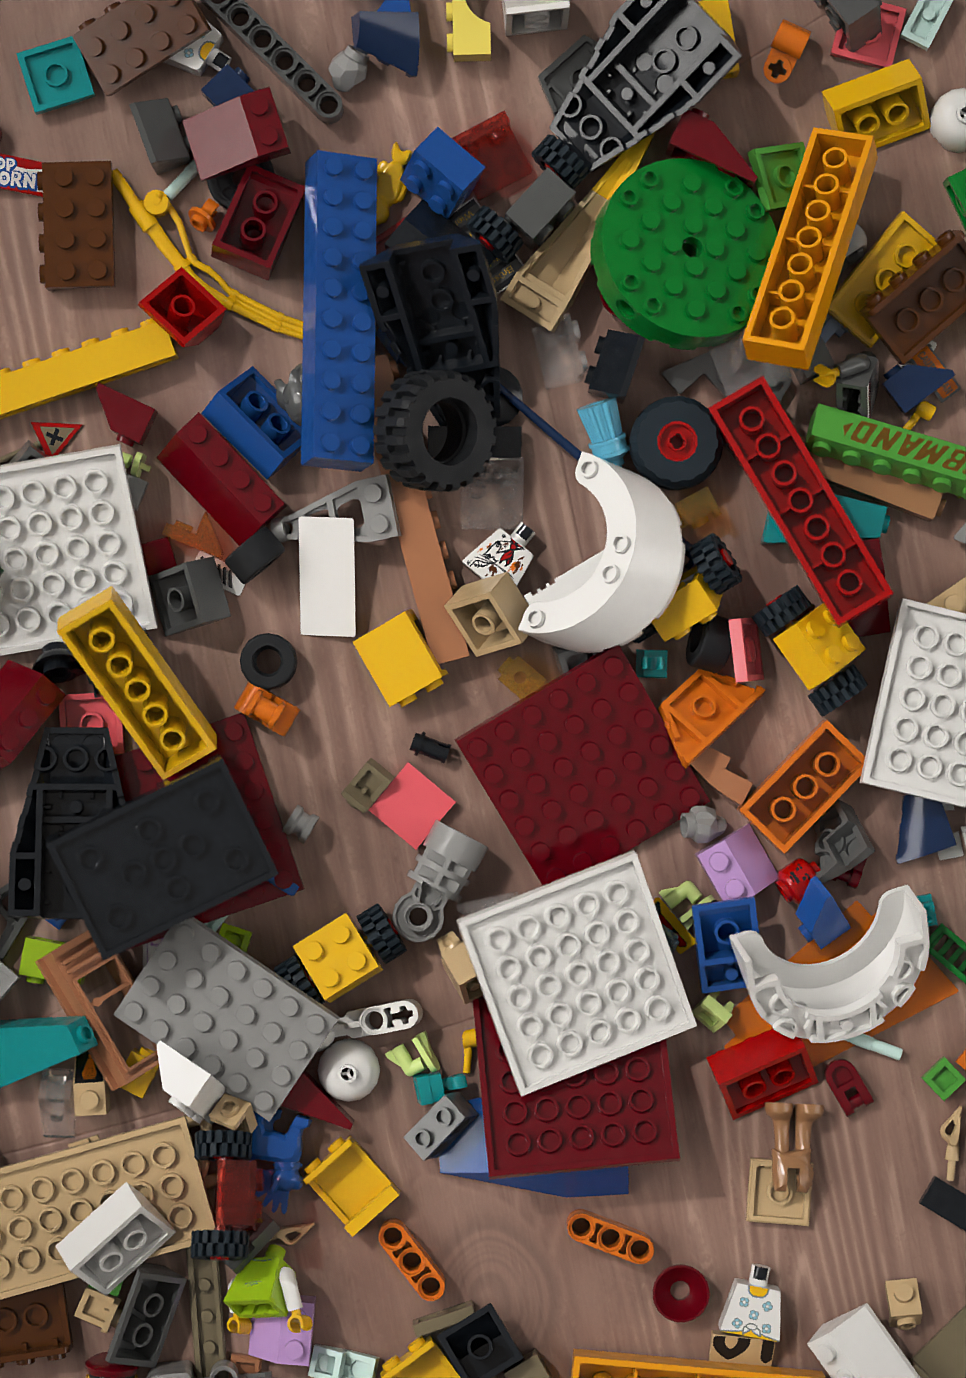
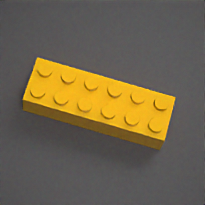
M113 586L108 587L58 618L57 633L163 780L217 749L216 732Z

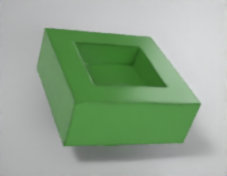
M944 1056L921 1077L943 1101L966 1081L962 1074Z

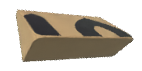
M711 1330L709 1361L771 1366L775 1342Z

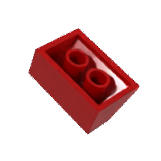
M773 1028L706 1057L733 1120L765 1107V1102H776L819 1083L802 1038H789Z

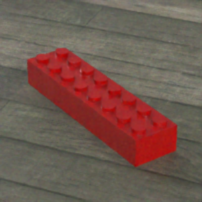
M764 376L759 377L709 407V413L837 628L893 597L894 593Z

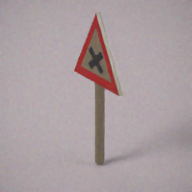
M31 422L39 441L33 444L37 447L42 446L44 453L48 456L58 455L83 424ZM20 449L0 457V464L11 460Z

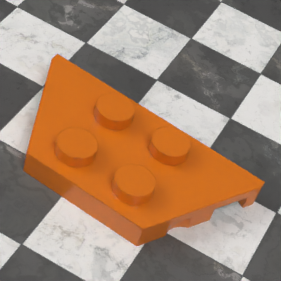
M698 669L660 704L658 709L682 766L687 768L751 708L764 695L766 690L758 685L754 689L738 682L736 683L734 677L722 676L702 669Z

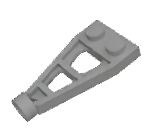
M389 474L355 481L286 517L272 519L271 532L280 543L290 541L291 539L299 540V517H309L319 511L328 510L329 517L339 518V507L353 499H358L361 503L365 523L362 527L354 528V542H376L402 536ZM289 523H291L292 526H293V531H292V533H291V529H290Z

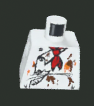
M523 522L517 526L511 535L499 528L472 551L462 563L481 579L508 572L517 586L534 557L525 546L536 533Z

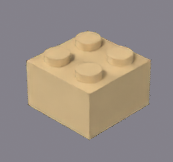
M508 572L461 586L444 606L476 657L522 644L529 636L518 630L529 605Z

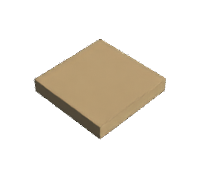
M750 1157L746 1221L809 1226L812 1186L807 1193L797 1192L796 1169L788 1168L786 1191H774L772 1159Z

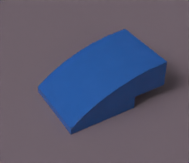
M755 897L692 905L696 957L702 993L747 988L729 936L749 930L759 933Z

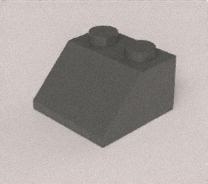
M168 98L129 104L149 161L157 175L189 164L192 161L189 155L192 151L187 135L182 136L178 125L183 123L178 105L171 106Z
M214 556L185 562L148 577L165 637L231 617Z

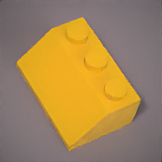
M910 59L821 91L826 116L831 129L874 136L876 148L931 128L923 80Z

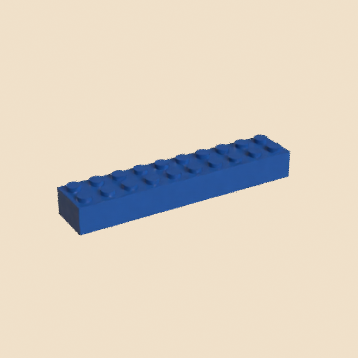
M317 150L305 162L301 466L361 472L374 464L375 317L359 265L376 256V158Z

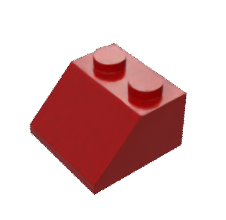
M182 267L138 303V306L183 348L199 345L220 327L227 310Z

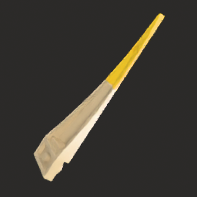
M655 132L624 151L569 216L516 272L500 300L549 331L555 332L570 306H573L592 266L590 245L594 234L596 218L616 189L627 177L638 170Z

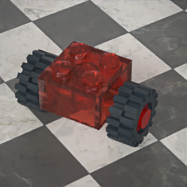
M202 1130L196 1132L194 1158L216 1161L218 1164L217 1227H214V1230L192 1231L191 1258L218 1261L248 1259L249 1232L245 1231H257V1223H263L264 1212L262 1201H258V1191H264L265 1173L263 1169H259L256 1160H251L252 1133L233 1130Z

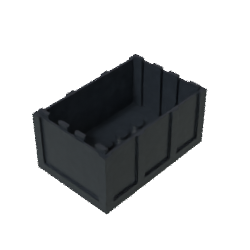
M219 753L208 758L207 763L170 781L165 779L156 783L157 787L112 809L109 806L99 811L98 816L61 834L56 832L47 837L46 846L103 961L279 875Z

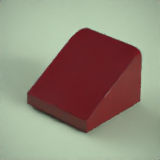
M169 537L141 544L148 576L177 566Z

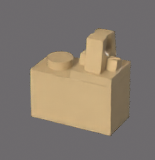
M453 931L438 938L437 943L441 951V961L444 970L463 1003L466 1005L482 996L483 993L465 943L461 942Z

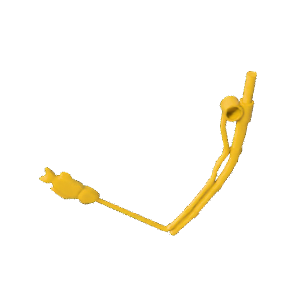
M397 142L393 144L391 151L393 160L390 163L383 160L378 164L376 226L387 221L390 214L389 208L393 204L403 201L407 192V188L400 178L404 172L403 166L409 162L412 151H401ZM117 168L112 171L113 184L130 207L128 211L142 231L148 233L157 248L174 266L173 269L175 271L181 267L184 268L228 311L235 312L261 324L273 332L303 340V321L284 315L282 312H277L241 294L236 289H232L210 266L197 260L198 258L192 252L183 221L163 191L152 190L147 193L144 200L140 201L119 169ZM168 213L170 214L177 226L187 258H184L170 241L156 218L164 217ZM192 264L216 280L229 297L204 282L194 273L190 265Z

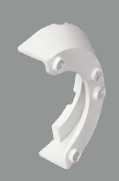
M582 451L575 475L577 481L593 493L603 508L607 523V540L604 554L590 579L574 593L559 600L531 604L526 609L518 630L541 642L566 650L596 653L603 652V649L616 645L623 646L643 634L642 630L655 618L659 619L674 597L681 579L685 560V544L682 543L680 530L682 524L674 505L658 486L639 474Z
M908 885L885 892L879 900L873 923L862 939L847 952L825 962L799 964L786 961L775 955L756 931L749 930L729 936L748 993L759 1015L782 1035L792 1039L795 1037L809 1039L811 1043H830L850 1039L866 1033L885 1022L883 1017L896 1006L901 1008L916 989L914 984L921 970L925 971L929 956L927 912Z

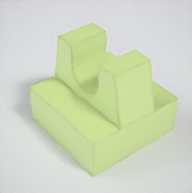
M720 992L709 993L692 1010L693 1016L713 1033L723 1027L733 1015L731 1012L734 1004L731 1001L724 1006L716 1001Z

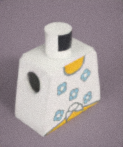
M208 22L212 29L211 32L164 62L201 77L208 65L220 71L226 64H230L232 58L219 50L224 39L222 34Z
M752 1264L749 1280L734 1279L718 1323L721 1332L774 1342L780 1341L781 1292L778 1286L767 1284L770 1267Z

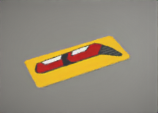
M660 897L655 898L653 902L665 936L677 952L682 954L695 944V939Z

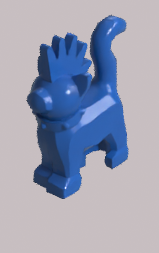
M282 1109L277 1110L270 1122L254 1112L258 1126L252 1133V1158L249 1161H238L236 1171L239 1181L237 1184L225 1182V1192L229 1196L235 1197L246 1193L251 1184L250 1169L252 1162L256 1159L273 1161L274 1169L258 1171V1174L264 1176V1178L257 1180L256 1184H264V1186L256 1194V1197L267 1193L262 1207H266L273 1199L272 1212H276L281 1203L282 1213L285 1214L288 1207L289 1192L291 1190H300L304 1184L302 1181L304 1178L298 1170L303 1166L300 1162L303 1150L302 1135L304 1129L310 1127L312 1118L298 1114L292 1121L288 1132L282 1133L274 1130V1122L281 1118Z

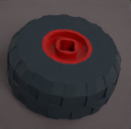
M684 396L665 397L648 405L636 418L629 439L630 455L637 471L659 488L666 490L689 489L705 481L716 469L723 451V436L709 413V409L701 404V402Z

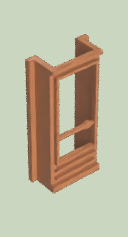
M87 930L35 961L67 1017L86 1016L98 1042V1045L89 1049L88 1052L112 1092L159 1064L157 1044L151 1041L156 1051L128 1067L93 1008L94 1006L99 1007L102 1001L119 991L125 997L135 982L119 953L103 961ZM105 964L118 987L100 998L95 997L90 1003L77 980Z

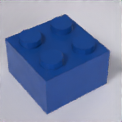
M437 126L414 150L400 180L410 192L424 199L435 213L443 215L448 220L470 197L485 166Z

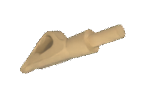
M962 1106L957 1108L940 1129L941 1137L948 1143L945 1160H948L946 1178L948 1181H954L956 1161H959L960 1114ZM953 1121L954 1128L952 1134L949 1135L946 1133V1128Z
M315 1222L307 1225L300 1224L280 1227L281 1229L270 1241L279 1239L287 1246L295 1245L315 1225ZM294 1231L300 1233L293 1240L287 1238V1235Z

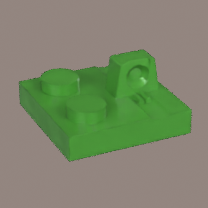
M804 142L756 148L747 152L752 170L757 176L755 184L765 212L786 209L805 153Z

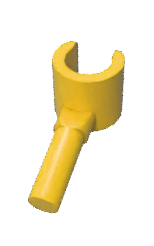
M927 401L920 402L911 419L902 428L911 430L918 423L920 417L930 421L936 411V406Z
M475 1028L465 1030L462 1034L464 1047L463 1073H471V1047L477 1046Z

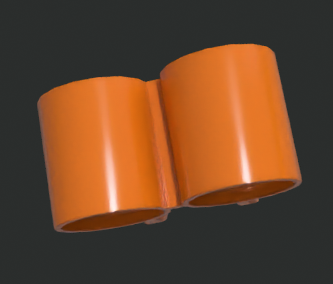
M785 19L782 20L763 68L764 75L770 82L782 83L789 78L797 59L801 57L811 31ZM778 60H782L784 62L783 68L787 71L786 73L780 72L778 77L772 74L773 69L769 65L770 63L776 64Z
M249 681L234 706L239 712L284 737L300 712V709L266 689L254 686Z

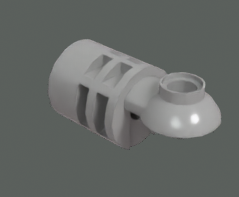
M438 820L434 822L423 843L426 846L423 855L418 853L415 858L418 861L415 870L410 869L407 873V876L414 879L416 883L411 892L399 899L393 911V924L397 932L406 940L413 942L427 941L435 937L441 930L444 921L443 908L448 899L460 903L462 896L459 894L463 886H469L471 881L468 880L471 871H477L489 848ZM417 907L423 908L428 916L426 922L421 925L412 923L409 917L411 910Z

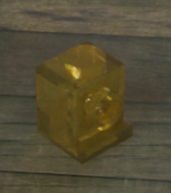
M708 486L674 504L682 524L680 529L691 525L694 530L710 521L708 515L712 514L714 519L722 515Z
M509 656L497 670L502 674L498 680L520 699L539 689L546 681L542 675L519 656L515 660ZM519 671L526 675L525 682L521 684L516 683L514 680V674Z

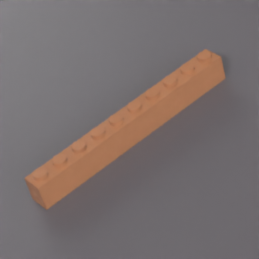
M387 354L375 357L374 425H377L378 417H375L377 407H381L383 404L381 401L385 391H392L390 386L394 379L400 378L396 361H389ZM374 435V443H376L377 435ZM374 445L381 475L389 474L391 470L384 469L380 462L382 455L376 452ZM389 474L402 535L398 538L427 644L439 665L470 657L468 652L471 649L444 607L452 598V590L457 589L453 570L447 572L444 560L448 559L449 555L445 540L438 542L435 530L440 529L441 525L437 511L430 512L427 502L428 499L433 498L432 492L405 487L402 482H396Z

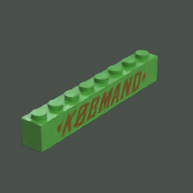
M818 403L811 416L805 440V446L808 451L820 457H830L843 461L850 466L864 467L880 475L901 478L910 484H921L931 487L940 493H951L961 496L966 500V447Z

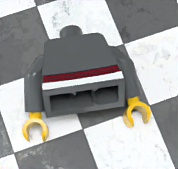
M869 351L848 354L845 361L835 364L833 369L823 364H818L814 367L813 371L819 374V376L814 378L813 381L823 387H831L837 377V409L871 418L879 389V360L875 354Z

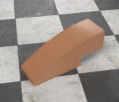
M708 747L690 766L719 793L742 806L753 783L726 770L731 758Z

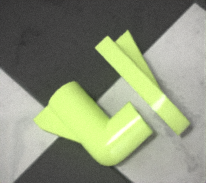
M122 452L125 468H129L133 455ZM137 452L134 457L130 474L137 478H140L142 470L150 471L151 466L145 464L147 458L145 454Z
M685 881L678 887L664 889L659 892L671 909L685 898H688L693 905L702 897V893L691 881ZM709 895L698 904L714 902L715 898ZM692 908L679 918L687 930L693 925Z
M426 1031L417 1034L412 1039L421 1055L415 1060L411 1058L403 1043L385 1053L386 1057L400 1066L409 1077L417 1075L426 1070L427 1067L433 1073L440 1070L439 1061L431 1049Z

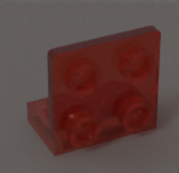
M505 110L452 138L485 166L481 177L473 189L477 200H482L532 173V168L510 128V120Z

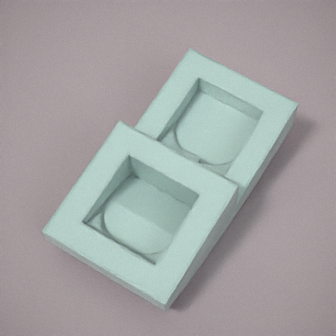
M315 1344L308 1376L314 1378H376L380 1357Z

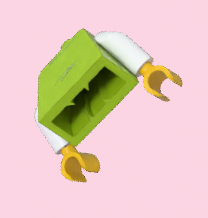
M275 1244L269 1245L265 1257H254L229 1283L228 1292L223 1302L229 1307V1312L233 1313V1317L229 1318L227 1322V1329L231 1333L249 1334L252 1329V1323L249 1318L287 1317L289 1311L292 1313L287 1322L290 1331L300 1333L301 1329L303 1331H310L312 1329V1319L308 1315H301L300 1308L303 1305L297 1285L296 1273L283 1260L286 1254V1250L283 1247Z

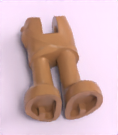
M765 1102L766 1115L772 1119L774 1126L775 1149H771L774 1191H786L788 1168L796 1169L797 1192L807 1193L813 1185L814 1176L813 1166L811 1165V1129L813 1122L823 1116L824 1105L794 1104L795 1150L789 1151V1129L793 1104Z

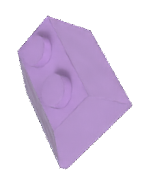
M749 823L695 853L721 901L752 897L778 879L777 871Z
M300 1295L303 1305L300 1308L301 1315H308L313 1322L310 1331H303L301 1329L300 1333H294L288 1329L287 1322L290 1316H292L291 1311L288 1312L287 1317L251 1318L252 1329L250 1332L248 1355L276 1364L309 1366L316 1296Z

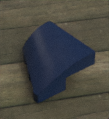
M359 11L351 17L354 49L365 55L371 54L375 56L379 62L386 66L391 64L406 72L407 77L415 78L417 76L420 48L419 12Z
M908 794L903 796L902 819L898 832L900 834L898 851L895 856L897 864L957 845L941 802Z

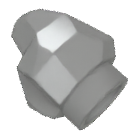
M348 44L345 51H341L332 59L328 68L332 76L334 88L339 92H348L354 85L365 80L368 67L366 63L370 56L354 49L353 45Z
M693 806L689 813H682L680 816L682 836L684 838H691L696 843H708L723 834L727 827L725 818L716 815L715 809L707 806Z

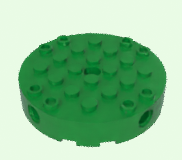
M684 158L661 160L646 165L627 177L607 200L598 214L590 245L591 265H594L598 278L597 286L610 309L627 327L649 341L654 339L668 344L669 348L695 350L700 347H714L737 336L747 327L778 234L769 212H765L761 200L736 176L732 178L719 171L717 166L700 160Z

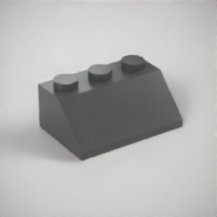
M143 1262L139 1266L105 1361L108 1363L156 1368L186 1284V1278L164 1265Z

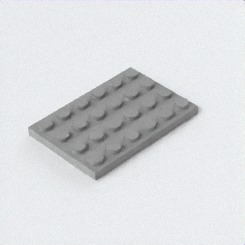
M194 917L168 930L113 1014L158 1045L160 1041L212 1075L226 1087L225 1092L251 1103L253 1111L269 1122L340 1018Z

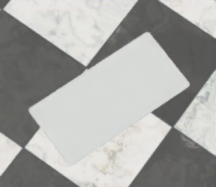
M301 516L298 519L301 634L355 637L354 520L352 518Z

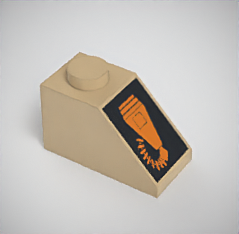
M88 1050L75 1056L73 1077L75 1116L105 1115L111 1110L110 1087Z

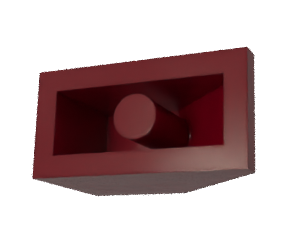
M98 383L96 390L110 429L118 434L116 440L132 448L135 443L143 446L158 411Z

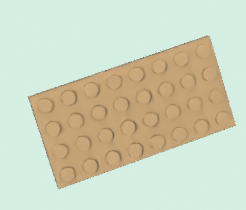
M186 1115L0 1167V1300L79 1278L69 1270L56 1245L125 1182L142 1193L176 1231L171 1238L148 1258L190 1247L192 1231L217 1230L198 1159L194 1158L195 1146Z

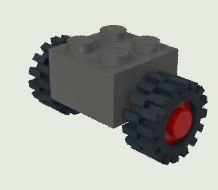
M548 134L531 153L535 162L540 165L539 167L544 172L505 213V218L499 217L495 211L483 205L466 223V227L471 234L481 241L482 245L489 249L492 254L505 263L524 244L530 250L536 244L541 247L552 235L553 226L557 221L561 224L573 211L575 206L573 202L576 194L574 189L590 173L582 159H579L578 155L572 152L569 146L564 145L554 135Z

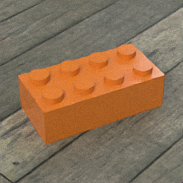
M822 720L744 800L742 806L740 805L736 810L773 846L785 854L861 776L865 756L828 720Z

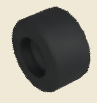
M263 527L234 550L225 559V564L242 584H246L280 557L285 551V547L268 527Z
M716 615L705 624H701L699 621L693 625L686 646V661L690 666L712 673L720 672L723 669L732 651L728 621L730 619Z
M271 633L260 634L250 639L242 649L240 657L241 671L247 681L256 687L268 690L280 688L287 684L295 674L298 663L296 651L290 642L279 635ZM267 649L276 651L281 659L279 669L271 674L260 671L256 662L260 652Z

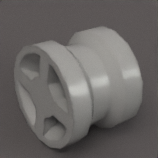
M297 805L282 832L296 835L298 841L304 844L319 817L315 814L309 815L305 813L304 808Z

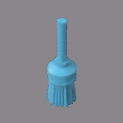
M607 398L578 408L577 412L591 440L588 446L592 450L593 455L622 467L625 463L623 457L630 450V447L627 445L625 432H622L617 399Z

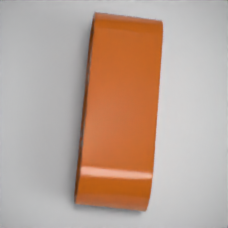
M576 1209L567 1217L568 1234L572 1239L635 1264L647 1263L654 1255L652 1240L643 1231L585 1209ZM585 1218L590 1223L589 1228L585 1232H576L572 1228V1224L576 1219ZM608 1229H613L619 1234L617 1241L611 1244L605 1243L601 1239L603 1232ZM638 1240L648 1244L646 1252L640 1255L634 1254L631 1251L632 1244Z
M396 1218L384 1221L379 1231V1242L421 1298L427 1301L439 1299L445 1290V1277L405 1223ZM390 1227H395L400 1230L402 1237L396 1242H391L386 1239L384 1232ZM414 1252L420 1256L421 1262L417 1266L411 1267L405 1264L403 1257L407 1253ZM429 1277L436 1278L440 1283V1287L435 1291H427L422 1285L423 1281Z

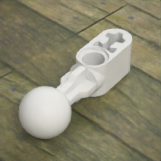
M404 999L348 1011L344 1017L338 1019L317 1052L327 1049L336 1037L348 1035L355 1039L411 1028L421 1021L423 1016L422 1007L413 999ZM405 1006L407 1010L413 1011V1016L408 1021L406 1017L393 1020L392 1014L403 1011ZM373 1011L379 1012L383 1017L381 1028H374L369 1022V1016Z

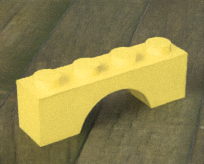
M466 0L446 2V21H453V33H447V53L453 52L454 62L491 61L490 23L477 17L468 7Z

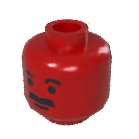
M797 858L778 871V881L775 882L776 887L788 903L793 901L796 904H800L810 879L816 876V872L821 869L814 861L808 863L803 858Z

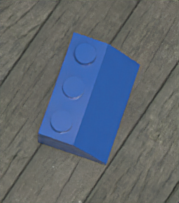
M253 366L219 390L201 413L266 480L283 468L301 450V426L294 423L287 412L278 405L276 389Z

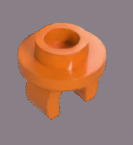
M209 198L202 208L191 207L188 211L191 225L200 232H212L216 228V223L213 219L218 213L216 210L219 204Z

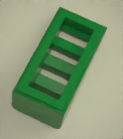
M941 923L929 937V954L966 984V975L963 974L966 970V959L958 969L953 965L963 952L966 951V943ZM946 934L949 939L937 952L933 948ZM954 943L958 944L957 950L946 960L943 956Z

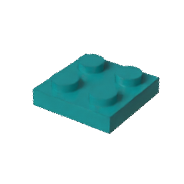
M72 36L16 53L36 115L96 97L83 54Z

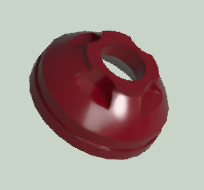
M676 1264L664 1269L657 1276L653 1285L652 1296L657 1310L665 1318L674 1322H688L699 1317L704 1312L709 1302L710 1290L705 1277L700 1271L689 1265ZM677 1281H683L689 1286L688 1295L682 1299L673 1297L670 1292L671 1286Z

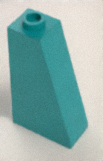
M835 494L862 540L880 538L881 533H887L890 515H886V506ZM768 512L760 544H787Z
M86 1016L0 1020V1088L97 1046L98 1042Z

